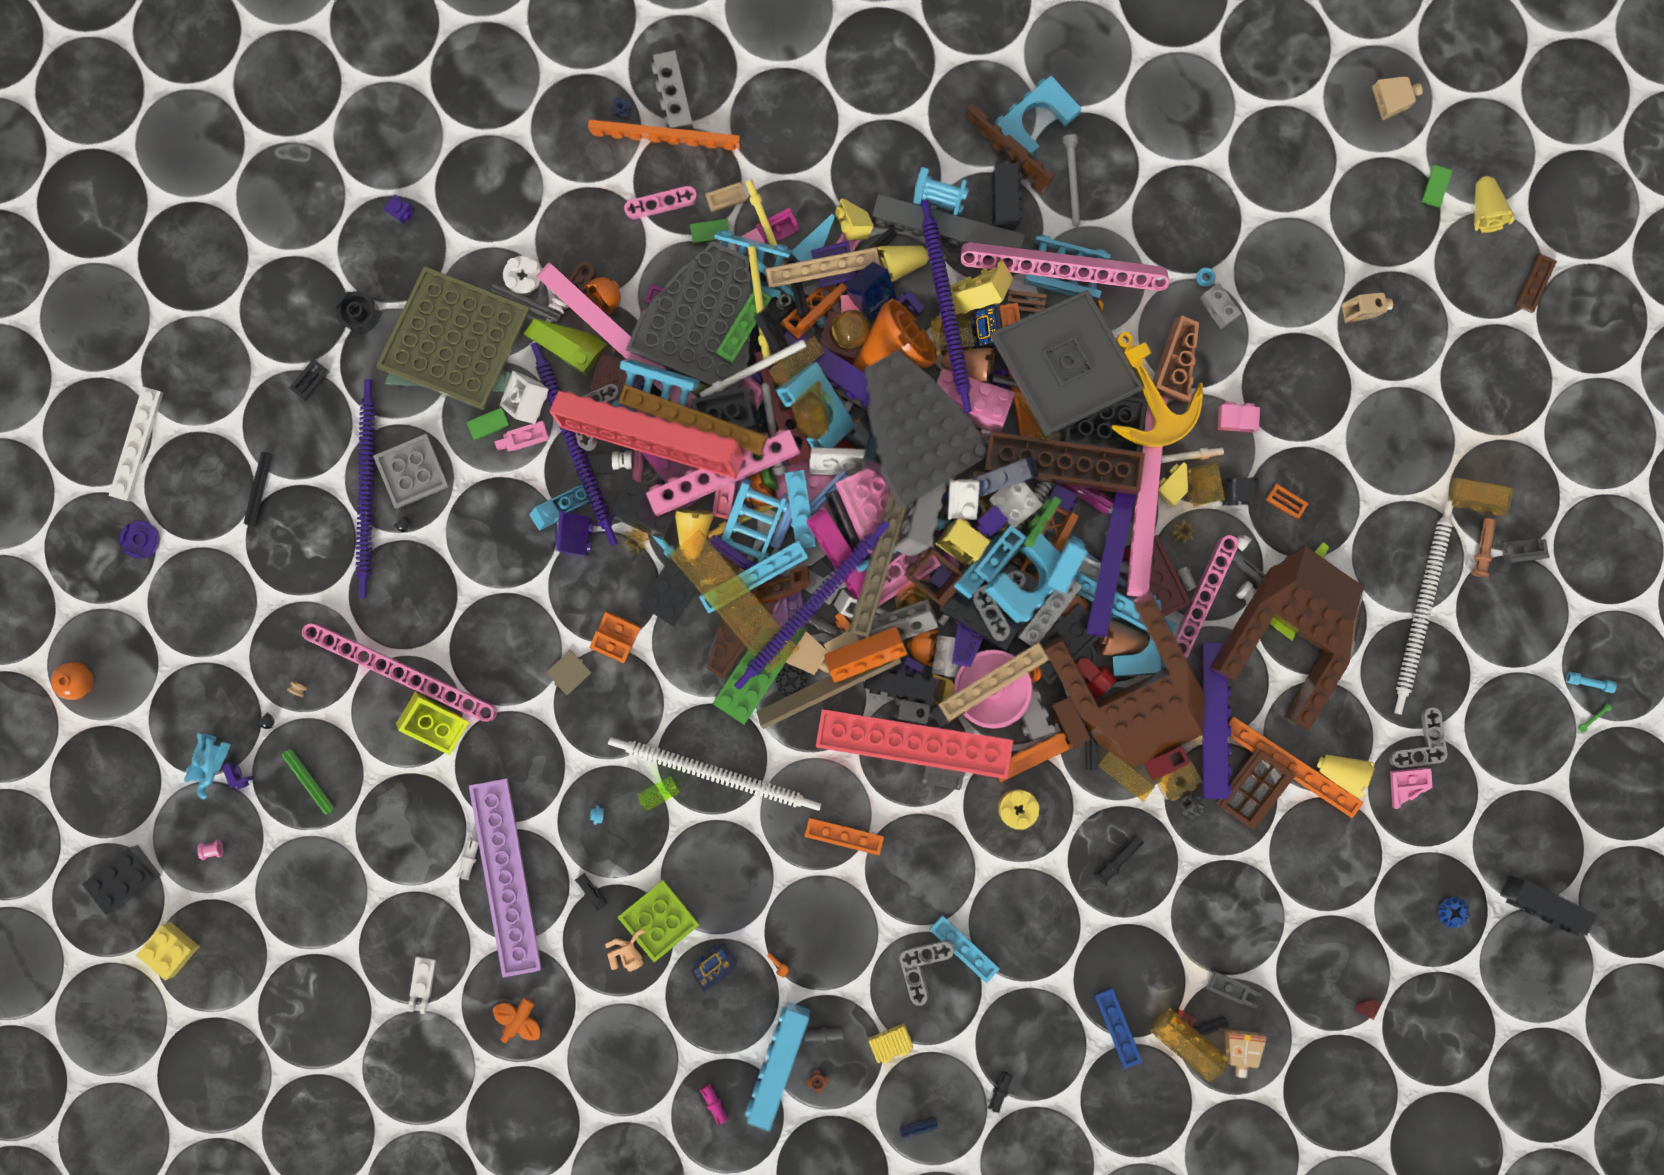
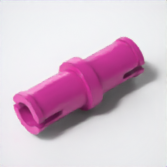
M711 1083L704 1085L700 1088V1092L707 1102V1109L711 1110L717 1125H720V1123L726 1122L729 1118L721 1105V1099L717 1098Z

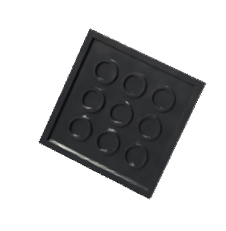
M973 563L967 564L965 569L963 570V573H965ZM1009 563L998 574L1005 573L1007 575L1013 571L1022 572L1026 578L1025 584L1021 588L1024 592L1032 593L1038 585L1037 579ZM1014 576L1013 582L1019 585L1021 579H1017ZM985 580L980 587L989 584V582ZM956 590L944 606H941L939 612L1005 651L1024 622L1016 623L996 602L1010 628L1008 637L1003 641H997L992 637L975 606L973 595L969 599L959 590ZM979 593V597L977 599L983 600L985 605L984 607H982V609H984L987 606L985 602L986 595H981V593ZM994 610L986 611V616L989 619L997 617ZM1000 620L994 623L998 628L996 633H1000L1003 636L1005 629H1000L998 626Z

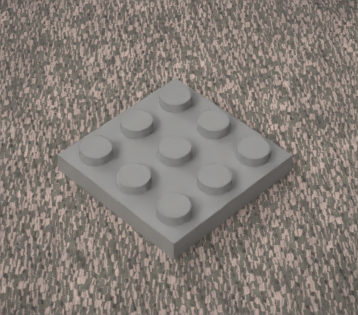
M428 434L373 456L395 509L449 487Z

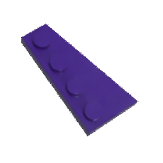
M960 623L957 626L952 664L971 667L983 637Z

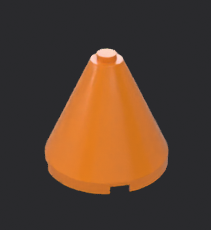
M890 299L883 304L853 366L865 373L866 367L899 350L922 369L934 364L937 361V355L924 328L920 330L914 322L916 320L915 316L900 302Z

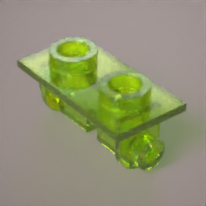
M672 776L637 795L641 806H644L645 810L648 811L679 794L680 791Z

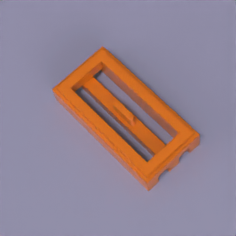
M1277 483L1273 485L1269 495L1265 498L1267 502L1296 520H1299L1309 504ZM1276 490L1280 491L1281 493L1288 496L1295 502L1299 503L1300 505H1302V507L1300 508L1296 506L1295 504L1288 501L1281 495L1277 494ZM1272 497L1277 498L1278 500H1280V501L1283 502L1284 504H1286V505H1288L1289 507H1291L1292 509L1296 510L1298 513L1293 512L1292 510H1290L1289 508L1285 507L1284 505H1282V504L1279 503L1278 501L1274 500Z

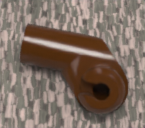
M1015 555L1009 561V564L1020 569L1025 559ZM1027 565L1025 572L1031 574L1029 566Z

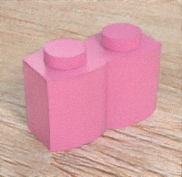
M1224 402L1223 405L1219 406L1217 430L1257 432L1259 430L1260 407H1255L1253 403H1244L1243 406L1236 405V402Z

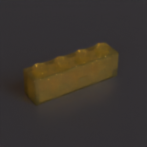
M1168 1008L1155 1018L1150 1032L1198 1072L1200 1076L1210 1083L1225 1073L1229 1059L1172 1009Z

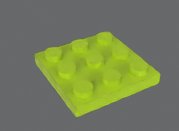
M664 879L618 916V919L632 936L640 929L645 930L643 934L638 935L636 941L653 962H656L700 925Z

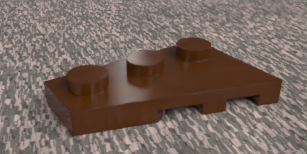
M726 610L724 611L707 669L721 679L726 676L756 634L754 630Z

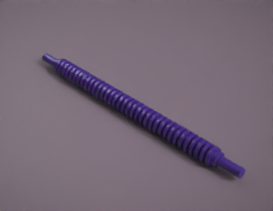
M923 200L921 203L925 219L923 220L922 227L949 357H951L950 362L956 386L955 389L961 395L964 413L972 412L968 394L970 393L971 385L967 365H965L966 360H964L965 355H963L960 331H958L959 326L955 307H953L954 302L937 221L932 217L929 200Z
M535 342L531 344L537 360L535 368L538 375H540L541 383L549 389L547 398H549L548 400L552 407L558 391L561 390L559 385H557L558 382L550 362L544 359L538 343ZM559 426L560 430H562L563 438L566 439L567 448H570V455L574 457L572 460L575 462L576 470L579 471V478L583 480L581 483L584 485L585 493L588 494L589 503H592L591 508H594L592 509L595 513L594 515L598 517L596 518L597 522H599L598 525L602 527V530H605L610 545L615 546L618 542L611 527L613 526V519L609 516V509H606L607 504H605V499L601 495L600 487L597 486L598 482L595 481L597 480L594 476L595 474L591 472L593 471L592 467H590L591 464L587 463L589 462V459L586 458L587 454L578 445L575 432Z
M371 379L364 380V398L360 402V406H364L360 407V411L364 412H360V416L363 417H359V420L363 421L359 422V425L363 426L359 427V430L363 431L359 432V435L363 436L359 437V440L363 442H359V445L362 446L359 447V450L362 452L358 454L361 456L358 457V460L361 461L358 462V465L361 466L358 467V470H360L358 472V475H360L358 480H361L358 482V485H361L358 487V490L361 491L357 493V495H361L357 497V500H361L357 502V505H361L357 507V510H361L357 512V515H361L357 517V520H361L357 522V525H361V527H357V530H360V532H356V535H360V537H356V540H360V542H356V545H360V547H356V550H360V552H356V555H360V557H356V560H360V562H356V565H360V567L355 569L359 570V572H355L357 579H359V598H367V579L371 575V572H367V570H371V567H368V565H372V562H368V560H372V557H368V555H372V552H368V550H372V547H368L372 545V542H368L372 540V537H368L372 535V532L368 531L372 530V527L369 526L373 525V522H369L373 520V517H369L373 515V512H369L373 510V507H369L373 506V502H369L373 501V497H369L373 496V492L369 491H373V487L370 486L374 485L373 482H370L374 480L373 477H370L374 476V472H370L374 471V467H370L374 466V462H370L374 461V457H370L374 456V452L370 451L375 449L371 447L375 446V443L371 442L375 441V438L371 437L375 436V433L371 431H375V428L372 426H375L373 421H375L374 411L376 408L374 407L376 403H374L372 398Z
M884 520L872 534L865 535L863 538L866 541L862 539L860 541L862 545L858 543L857 547L853 548L855 552L851 550L850 554L852 556L848 554L846 556L848 560L846 558L843 559V562L839 564L840 566L836 567L838 571L834 569L832 571L834 575L830 573L829 577L825 579L826 581L822 582L823 585L820 584V589L817 588L815 590L816 593L813 592L812 596L808 598L809 600L805 601L806 604L803 603L801 605L803 608L799 607V612L796 611L795 615H792L788 622L784 624L785 626L781 627L782 630L779 629L778 634L776 633L771 638V641H768L764 648L760 650L761 652L757 653L758 656H755L750 661L751 663L747 664L746 672L734 684L738 690L751 677L759 675L764 670L763 668L767 667L770 660L772 661L777 656V653L781 651L780 649H783L787 642L791 640L790 638H793L794 634L798 633L797 630L799 631L804 626V623L808 622L807 619L810 620V615L813 616L815 614L814 611L817 612L821 604L823 605L829 599L828 597H831L832 594L830 592L834 593V588L837 590L839 588L838 585L841 586L842 582L846 580L844 577H849L847 573L852 574L851 569L854 571L856 569L855 566L858 567L860 565L858 562H863L861 557L865 559L866 556L864 554L869 555V551H873L871 546L874 548L877 546V539L890 526L889 523Z

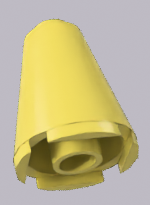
M1490 176L1480 178L1475 184V230L1481 229V232L1484 233L1493 232L1504 228L1503 224L1507 222L1510 225L1515 220L1514 213L1495 178Z
M924 246L877 247L880 266L876 268L880 279H885L884 284H890L926 265L929 260L928 251Z
M676 509L675 518L681 557L685 558L684 561L696 562V559L701 557L713 520V513L697 509L696 511Z
M1326 754L1324 758L1320 757L1317 768H1320L1319 773L1355 797L1362 799L1365 793L1363 788L1369 785L1375 763Z

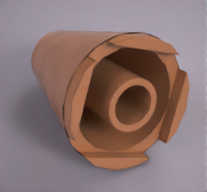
M994 348L963 350L969 377L990 384L988 375L990 373L993 374ZM946 352L945 355H942L941 366L946 370L952 371L951 357H949V352Z
M1110 618L1106 637L1100 636L1094 645L1096 653L1102 656L1138 654L1146 649L1150 639L1147 634Z

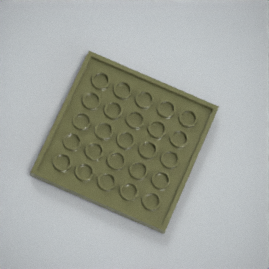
M424 266L376 367L382 371L485 410L527 319L530 307Z

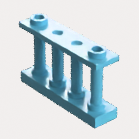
M921 167L913 204L921 206V201L929 200L930 205L954 212L953 215L961 216L964 207L961 201L966 199L969 189L965 187L967 181L963 180L961 188L936 181L928 176L929 169Z
M728 230L718 231L714 236L715 239L721 240L720 245L727 247L728 242L738 244V252L745 255L747 247H756L758 250L757 258L762 263L765 252L776 254L774 267L781 266L783 258H789L792 250L788 249L785 245L777 244L774 246L732 235V232ZM750 276V288L753 291L752 276ZM760 278L761 290L764 293L776 298L782 295L783 291L779 287L768 288V283L761 281Z
M1047 235L1036 236L1034 241L1035 245H1039L1038 251L1046 252L1047 248L1058 250L1057 253L1065 254L1066 252L1076 256L1107 260L1111 256V254H1107L1102 249L1091 250L1052 240ZM1026 274L1024 280L1026 285L1069 296L1077 295L1086 290L1089 291L1094 300H1099L1101 291L1097 290V283L1089 282V285L1084 287L1080 286L1077 280L1065 282L1061 281L1060 278Z
M629 358L621 361L620 369L626 370L627 373L625 385L633 387L634 378L639 374L644 376L645 379L643 391L650 393L653 381H662L661 398L666 400L669 398L671 387L673 385L678 386L681 390L678 404L685 407L689 392L699 387L700 380ZM619 399L612 403V406H622L634 413L639 411L634 408L618 403ZM644 413V414H646L648 417H652V418L655 417V416H653V415Z
M744 478L721 540L736 551L759 559L757 562L759 563L769 556L766 550L781 511L786 512L789 501H786L788 494L784 493L782 500H778L752 490L753 488L750 487L752 480ZM745 497H751L778 507L775 518L747 508L743 504ZM744 514L772 525L769 534L767 535L740 525V522L737 521L738 515L742 516ZM737 531L765 542L762 552L734 542L730 538L732 532L736 533Z

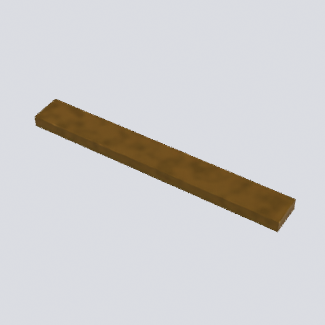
M625 384L618 401L620 404L660 417L663 420L677 422L683 427H695L704 433L713 432L722 438H733L737 441L740 448L758 455H762L768 438L762 434Z

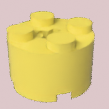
M1013 789L1005 792L1000 798L998 812L1002 821L1009 827L1026 829L1036 821L1039 814V805L1034 796L1027 791ZM1021 804L1022 812L1016 813L1014 807Z

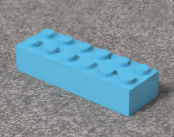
M790 1002L787 1003L786 1007L782 1006L778 1020L781 1022L780 1026H775L772 1035L774 1043H769L765 1057L767 1063H762L758 1077L761 1080H756L752 1094L754 1100H749L745 1116H748V1124L770 1131L809 1020V1009Z

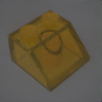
M957 314L958 331H960L963 350L973 349L974 341L968 314ZM941 316L931 317L929 320L936 355L946 354L948 347L946 345Z
M817 381L791 404L799 432L815 441L829 430V410L821 382Z
M1217 461L1187 470V481L1190 488L1188 498L1189 502L1193 503V508L1216 504L1225 500Z

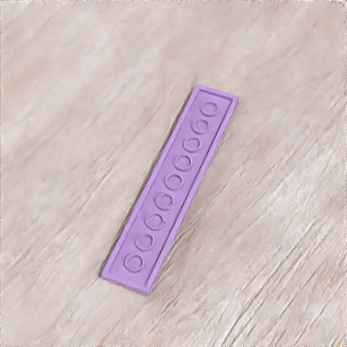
M506 778L470 785L469 791L502 978L540 971L542 966L509 780Z

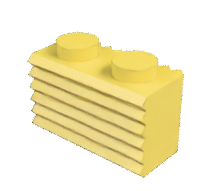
M905 1023L869 1037V1043L877 1063L882 1062L886 1064L891 1062L893 1057L899 1054L900 1056L908 1055L911 1053V1049L914 1048Z

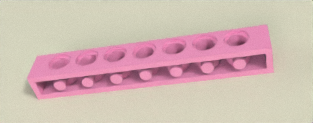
M785 429L774 433V437L767 438L762 452L763 458L759 461L753 459V452L740 448L746 463L740 469L736 479L719 476L717 473L703 469L696 471L694 468L685 472V476L681 478L676 476L667 480L668 483L660 486V484L652 486L646 495L655 515L660 516L800 454L790 430L785 431ZM775 443L781 445V450L777 453L771 451V446ZM702 475L710 477L707 484L700 483L699 480ZM687 482L691 483V490L683 492L682 485ZM668 490L673 491V498L665 500L664 493Z

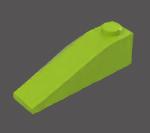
M535 318L524 333V335L586 376H588L608 346L607 343L591 333Z

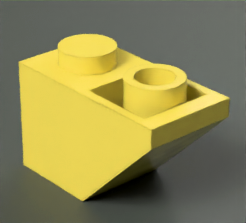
M841 199L838 207L835 209V216L838 218L842 232H844L847 240H868L873 229V223L868 212L846 199Z
M1185 462L1180 465L1176 463L1169 470L1171 475L1167 479L1163 477L1159 481L1158 496L1170 507L1175 506L1188 492L1187 464Z

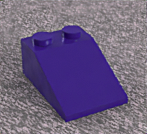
M559 511L555 550L565 555L588 557V552L592 550V541H589L590 533H593L594 522H591V518Z

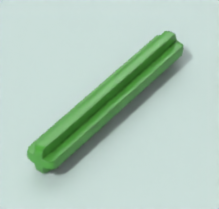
M288 749L284 751L282 757L323 813L329 814L332 812L334 806L293 750Z

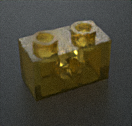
M1190 761V764L1172 773L1154 779L1165 799L1174 801L1182 797L1181 793L1187 790L1191 792L1199 788L1198 784L1202 783V780L1192 761ZM1177 778L1183 779L1180 782L1181 786L1175 784L1178 782Z

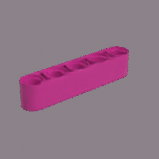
M822 509L806 520L835 569L837 566H840L839 564L843 562L844 558L848 560L846 557L848 554L852 556L849 545L826 510ZM851 569L853 573H847L849 577H844L846 579L844 583L853 597L858 600L866 572L863 570L859 573L857 569L854 571Z

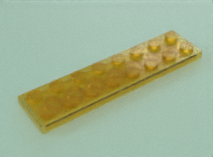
M700 529L669 554L754 656H758L757 653L761 652L760 650L764 648L768 641H771V638L776 633L778 634L779 629L782 630L779 623ZM792 639L767 664L765 669L768 673L772 672L799 650V647Z

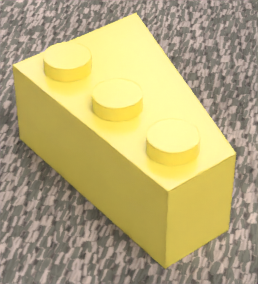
M1003 260L997 263L998 266L989 271L985 268L981 270V275L973 279L969 276L950 286L956 315L966 314L977 308L982 309L990 304H999L1004 300L1013 277Z

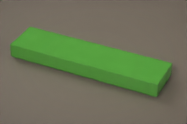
M754 290L716 354L731 363L735 360L756 325L753 317L757 314ZM762 291L765 308L772 297Z

